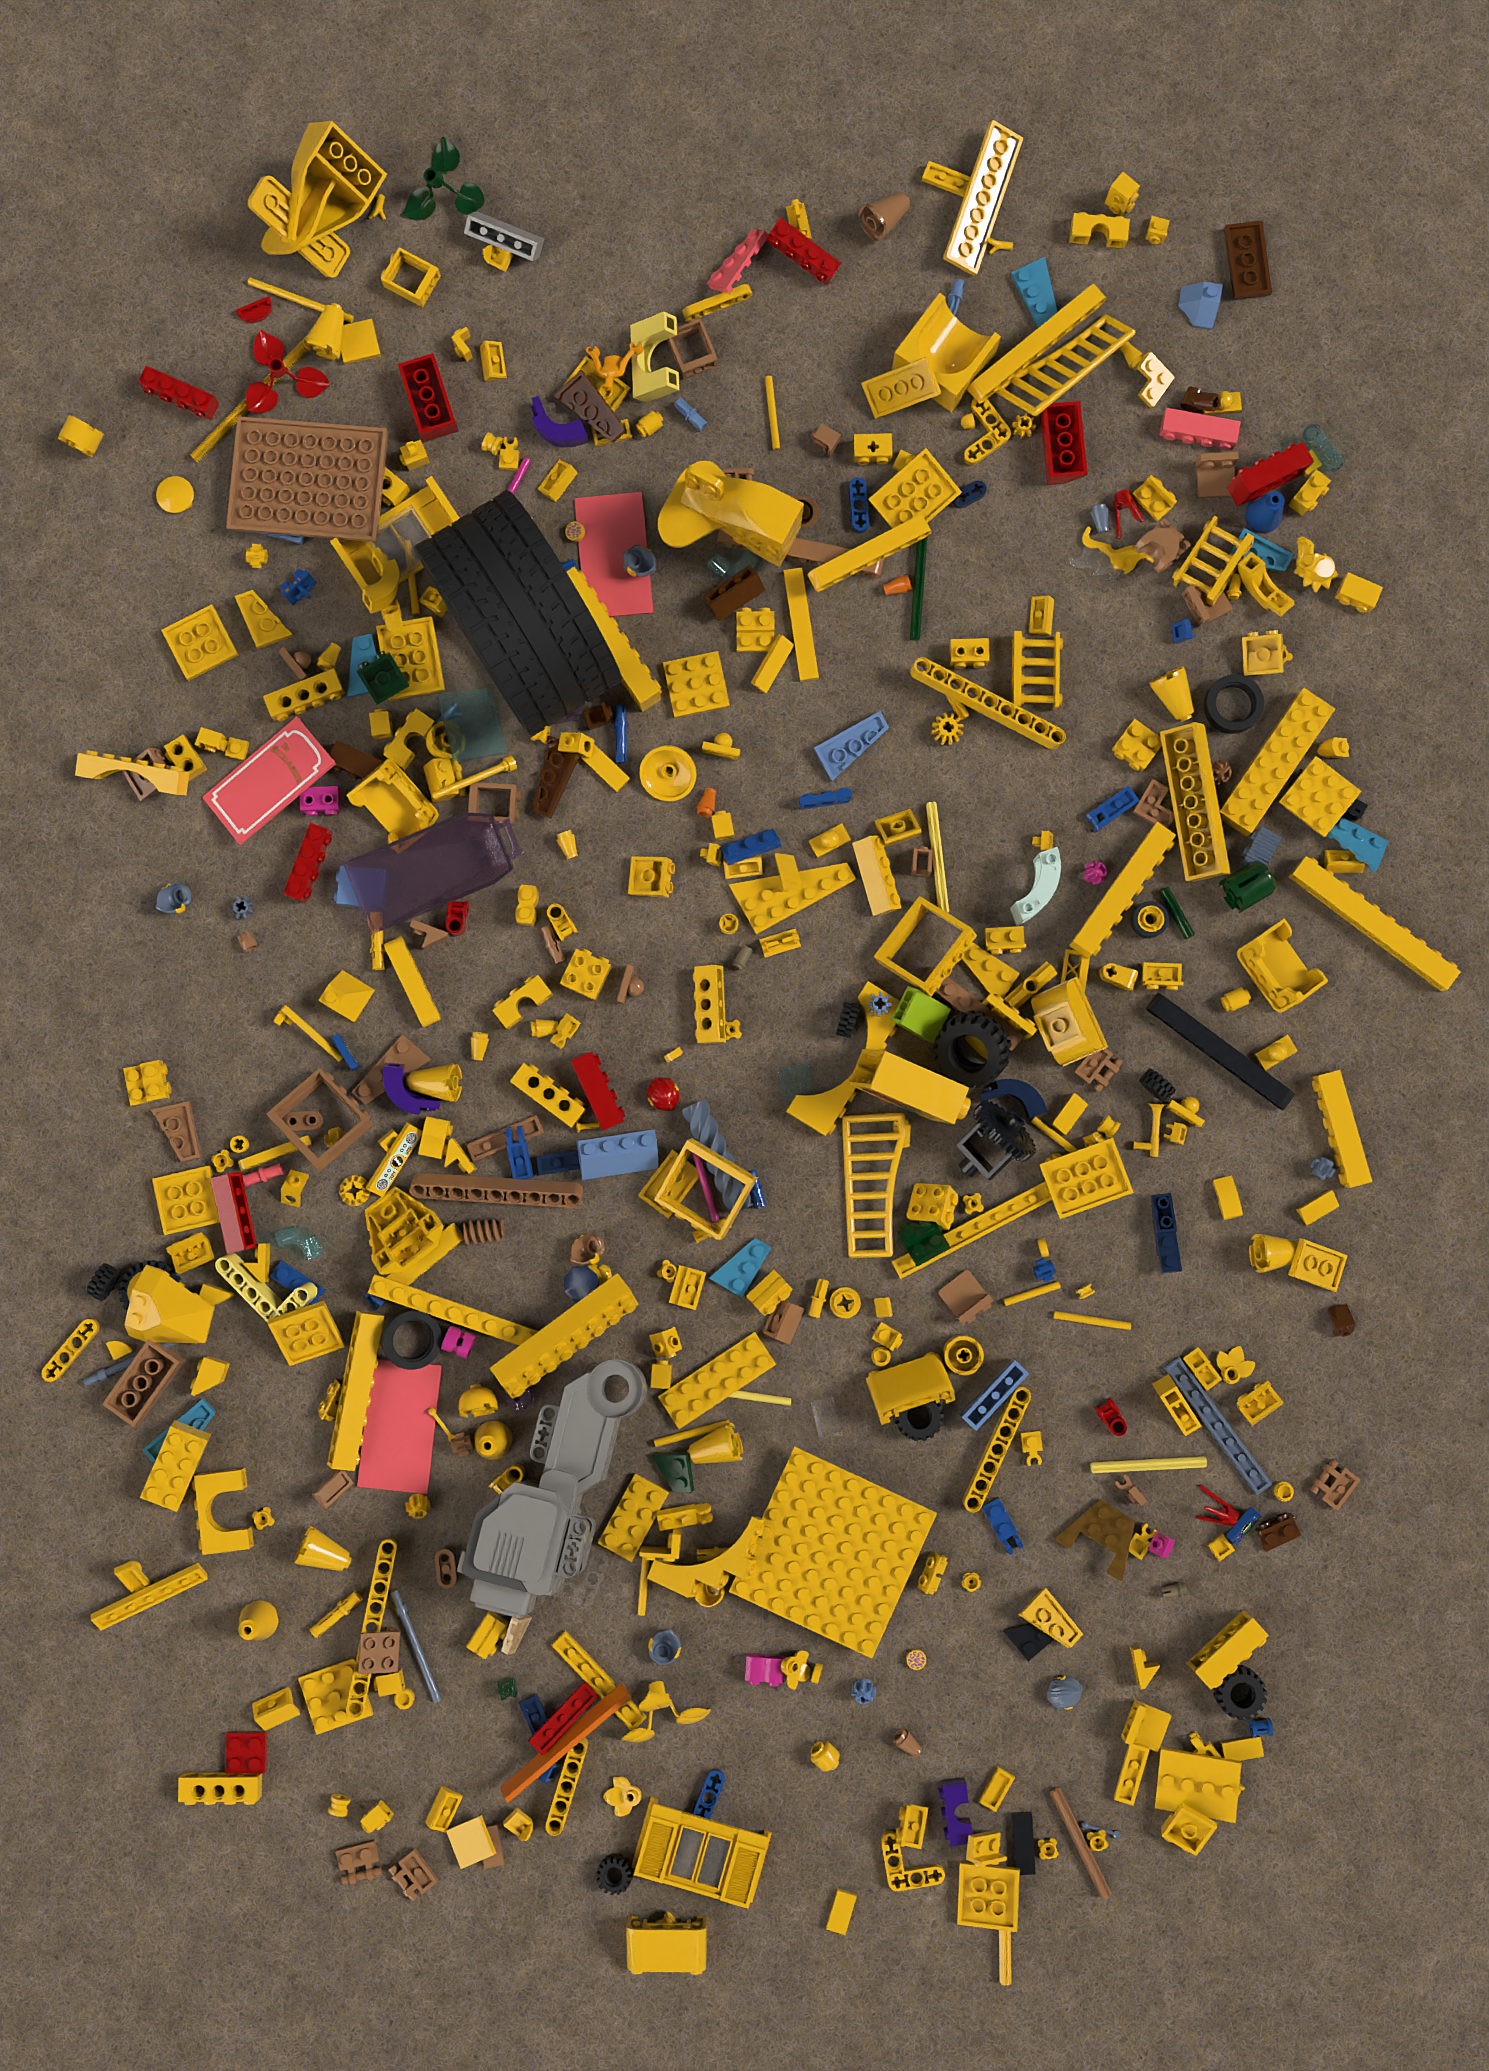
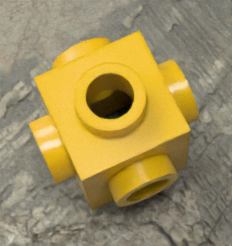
M675 1327L649 1336L656 1358L662 1356L665 1359L676 1356L675 1352L682 1349Z

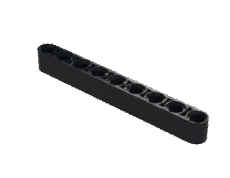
M1156 993L1146 1007L1148 1012L1277 1108L1284 1111L1295 1096V1093L1164 995Z

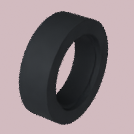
M1239 674L1227 675L1217 680L1207 691L1204 698V713L1207 720L1215 729L1228 734H1237L1249 729L1258 721L1264 709V697L1260 687L1249 677ZM1228 687H1236L1243 690L1249 696L1251 711L1246 719L1233 722L1220 715L1216 707V698L1221 690Z
M415 1309L401 1310L392 1315L385 1323L381 1333V1346L386 1357L396 1366L407 1370L420 1369L430 1364L438 1355L442 1345V1333L437 1322L427 1313ZM408 1321H419L425 1324L429 1331L430 1339L427 1348L416 1357L407 1358L400 1356L393 1345V1337L397 1328Z

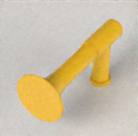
M1147 1103L1151 1106L1153 1112L1150 1143L1133 1141V1150H1150V1156L1158 1157L1160 1115L1163 1107L1167 1104Z

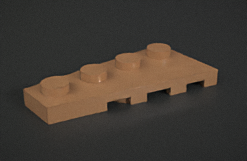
M402 1034L355 1087L352 1093L365 1105H368L386 1092L383 1083V1066L385 1063L405 1064L404 1078H406L411 1072L417 1071L432 1059Z

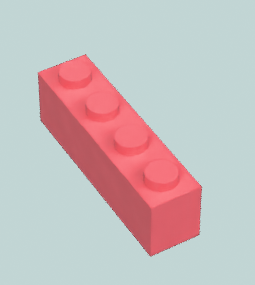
M1166 408L1163 413L1159 436L1164 437L1166 440L1178 439L1186 444L1195 442L1200 443L1203 447L1216 446L1221 450L1228 451L1230 449L1233 450L1237 444L1241 421Z

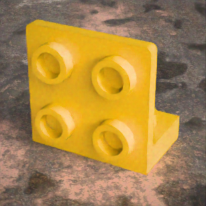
M674 1528L673 1533H669L668 1547L641 1546L639 1556L643 1557L644 1560H655V1557L663 1558V1561L667 1562L679 1559L682 1528Z
M1134 1700L1121 1738L1129 1745H1133L1136 1742L1149 1746L1151 1750L1158 1752L1172 1716L1170 1713Z

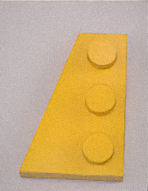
M253 590L235 596L257 649L293 636Z
M975 943L967 948L962 958L963 962L974 976L977 977L989 994H997L1002 998L1005 997L1020 974Z
M1047 1588L1041 1589L1018 1614L1067 1648H1071L1083 1635Z

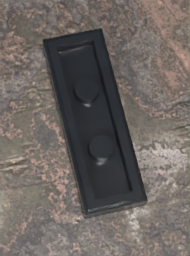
M1032 1812L1012 1813L1015 1868H1020V1875H1036Z

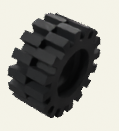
M844 1002L836 1035L851 1039L860 1005Z
M1151 1068L1139 1079L1141 1085L1162 1102H1166L1176 1091L1167 1079Z
M103 1263L98 1268V1271L96 1270L95 1275L92 1276V1280L87 1287V1294L100 1301L105 1300L110 1295V1292L113 1291V1287L120 1277V1270L107 1263Z
M612 1854L611 1857L610 1855L606 1856L597 1869V1884L600 1883L599 1888H604V1893L606 1894L608 1891L611 1892L610 1895L615 1893L620 1895L622 1891L624 1893L633 1879L634 1870L631 1869L632 1864L627 1862V1857L622 1859L623 1855L621 1854L616 1857V1854ZM613 1867L618 1868L622 1873V1879L612 1881L608 1877V1870Z

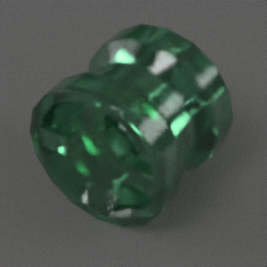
M514 1677L509 1678L508 1681L498 1680V1691L502 1701L506 1700L507 1697H518Z

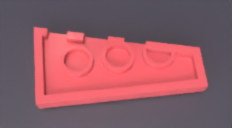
M759 229L750 231L747 234V238L735 248L732 255L723 261V265L711 275L706 283L709 288L730 294L733 290L732 284L734 281L738 282L742 277L741 271L749 267L751 256L759 252L768 237L767 233Z

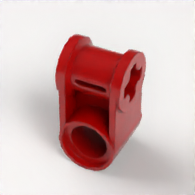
M451 898L448 900L446 928L452 936H460L465 931L469 911L468 900H465V902L453 901ZM453 923H460V928L458 930H451V926Z
M1111 1397L1099 1407H1094L1097 1415L1111 1434L1122 1436L1127 1432V1424ZM1119 1421L1122 1428L1120 1431L1115 1432L1113 1424Z

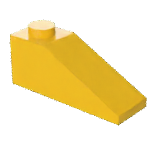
M1169 1374L1152 1383L1185 1436L1202 1427Z

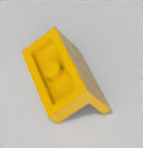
M289 1687L252 1703L254 1720L265 1731L300 1715V1710L293 1704L292 1692Z

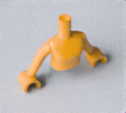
M633 342L630 343V350L624 358L616 355L606 356L603 367L598 358L600 350L597 346H594L593 351L590 346L586 348V352L594 361L599 377L606 379L604 386L606 391H611L613 379L619 378L624 374L627 362L633 353L640 355L643 352L644 347L640 342H638L637 346Z

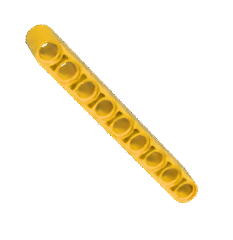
M1095 284L1090 285L976 378L967 387L968 392L979 404L984 402L1098 309L1106 301V296Z
M920 657L916 659L910 669V674L914 679L1048 749H1057L1066 739V734L1061 728L927 658ZM917 666H922L924 671H919ZM934 674L939 675L941 680H936ZM950 683L956 684L958 689H953ZM967 692H972L975 698L969 697ZM984 701H989L991 707L986 706ZM1001 709L1006 710L1008 716L1002 714ZM1018 718L1023 719L1025 724L1019 723ZM1035 727H1039L1042 733H1038ZM1052 736H1056L1058 738V742H1055L1052 739Z
M390 1537L384 1538L379 1545L361 1633L371 1632L366 1628V1625L370 1622L377 1624V1629L372 1632H380L397 1550L396 1541ZM384 1543H391L394 1549L391 1552H385L382 1548ZM386 1562L390 1568L388 1571L382 1572L378 1568L379 1564ZM382 1582L386 1588L384 1591L378 1592L375 1590L374 1585ZM378 1602L381 1604V1609L377 1612L372 1611L370 1605ZM359 1647L346 1706L347 1715L351 1718H358L363 1714L371 1674L358 1673ZM361 1682L365 1685V1689L363 1691H356L354 1685ZM352 1703H359L361 1709L354 1712L351 1710L350 1705Z

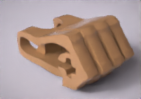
M1166 519L1161 520L1153 530L1147 532L1133 547L1138 554L1146 553L1152 557L1155 563L1152 568L1158 573L1170 568L1191 546L1187 540L1182 541L1185 537L1177 531L1176 527L1173 525L1168 527L1170 523Z

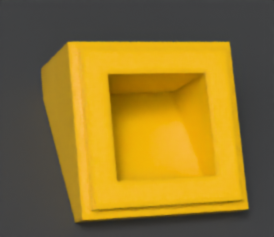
M888 1296L875 1298L874 1303L877 1317H892L890 1298Z

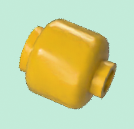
M818 1741L811 1748V1761L821 1771L834 1770L838 1766L840 1754L828 1741Z

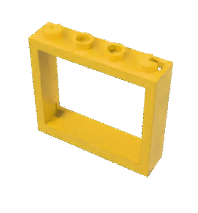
M919 896L876 952L874 958L879 964L931 997L937 989L939 990L943 980L951 974L955 964L963 958L964 952L973 944L977 935L971 927ZM929 910L963 932L927 980L923 982L890 960Z
M691 1138L683 1146L654 1200L663 1209L673 1211L677 1218L681 1220L686 1219L691 1222V1226L695 1229H702L707 1232L710 1238L713 1237L716 1240H721L728 1233L758 1177ZM691 1152L746 1184L722 1228H719L667 1196Z

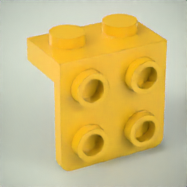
M916 1183L913 1187L907 1218L909 1220L936 1222L943 1230H950L951 1223L954 1221V1209L958 1203V1194L950 1185Z

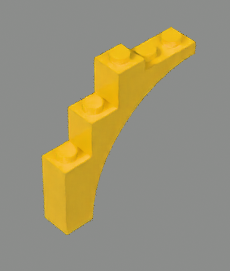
M751 1517L747 1528L737 1542L726 1552L708 1562L686 1566L669 1563L661 1559L654 1560L647 1579L687 1598L694 1597L699 1593L701 1588L700 1582L715 1589L722 1588L729 1579L728 1572L744 1580L750 1579L757 1570V1560L751 1558V1555L757 1549L756 1541L758 1536H761L765 1526L763 1523L765 1519Z

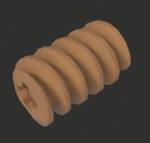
M502 1217L499 1223H496L495 1218H492L491 1224L488 1223L487 1219L484 1220L483 1225H481L479 1220H477L476 1225H473L471 1220H469L468 1226L465 1223L463 1224L464 1240L467 1245L471 1244V1240H473L474 1244H478L480 1239L483 1244L486 1243L487 1238L490 1243H493L495 1238L497 1242H501L502 1237L505 1238Z

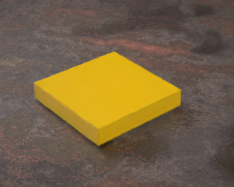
M372 319L343 325L341 353L345 365L381 357Z
M482 1815L446 1830L461 1869L496 1854Z

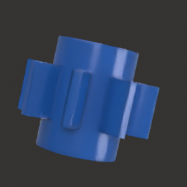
M1041 1258L1035 1261L1036 1266L1032 1267L1037 1280L1043 1279L1045 1283L1053 1280L1052 1275L1056 1273V1270L1051 1260L1046 1261L1045 1258Z

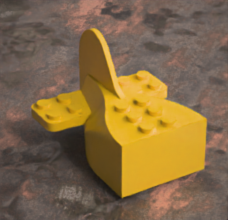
M333 121L308 124L292 165V193L274 177L263 176L248 199L249 208L270 226L261 243L262 249L267 254L282 255L298 251L324 276L334 278L339 274L350 254L348 245L334 231L355 221L364 213L387 176V173Z
M699 461L689 465L679 476L659 514L658 531L661 539L667 545L674 548H682L715 530L722 529L733 537L734 541L780 568L801 528L804 503L769 485L746 479L727 477L715 463Z

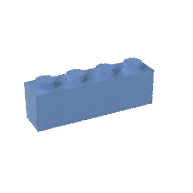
M1012 1358L962 1411L960 1416L977 1431L1029 1373Z

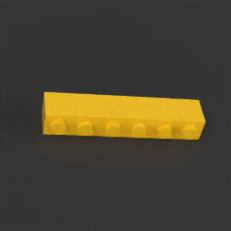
M1336 1070L1313 1076L1312 1086L1319 1096L1317 1100L1320 1110H1323L1325 1117L1323 1118V1124L1328 1129L1330 1135L1328 1142L1330 1147L1334 1148L1335 1155L1333 1159L1335 1165L1339 1166L1340 1183L1345 1188H1351L1372 1182L1341 1071Z

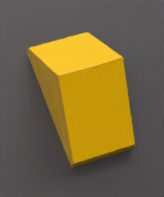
M209 1283L203 1284L199 1294L200 1297L213 1306L235 1296L234 1292Z

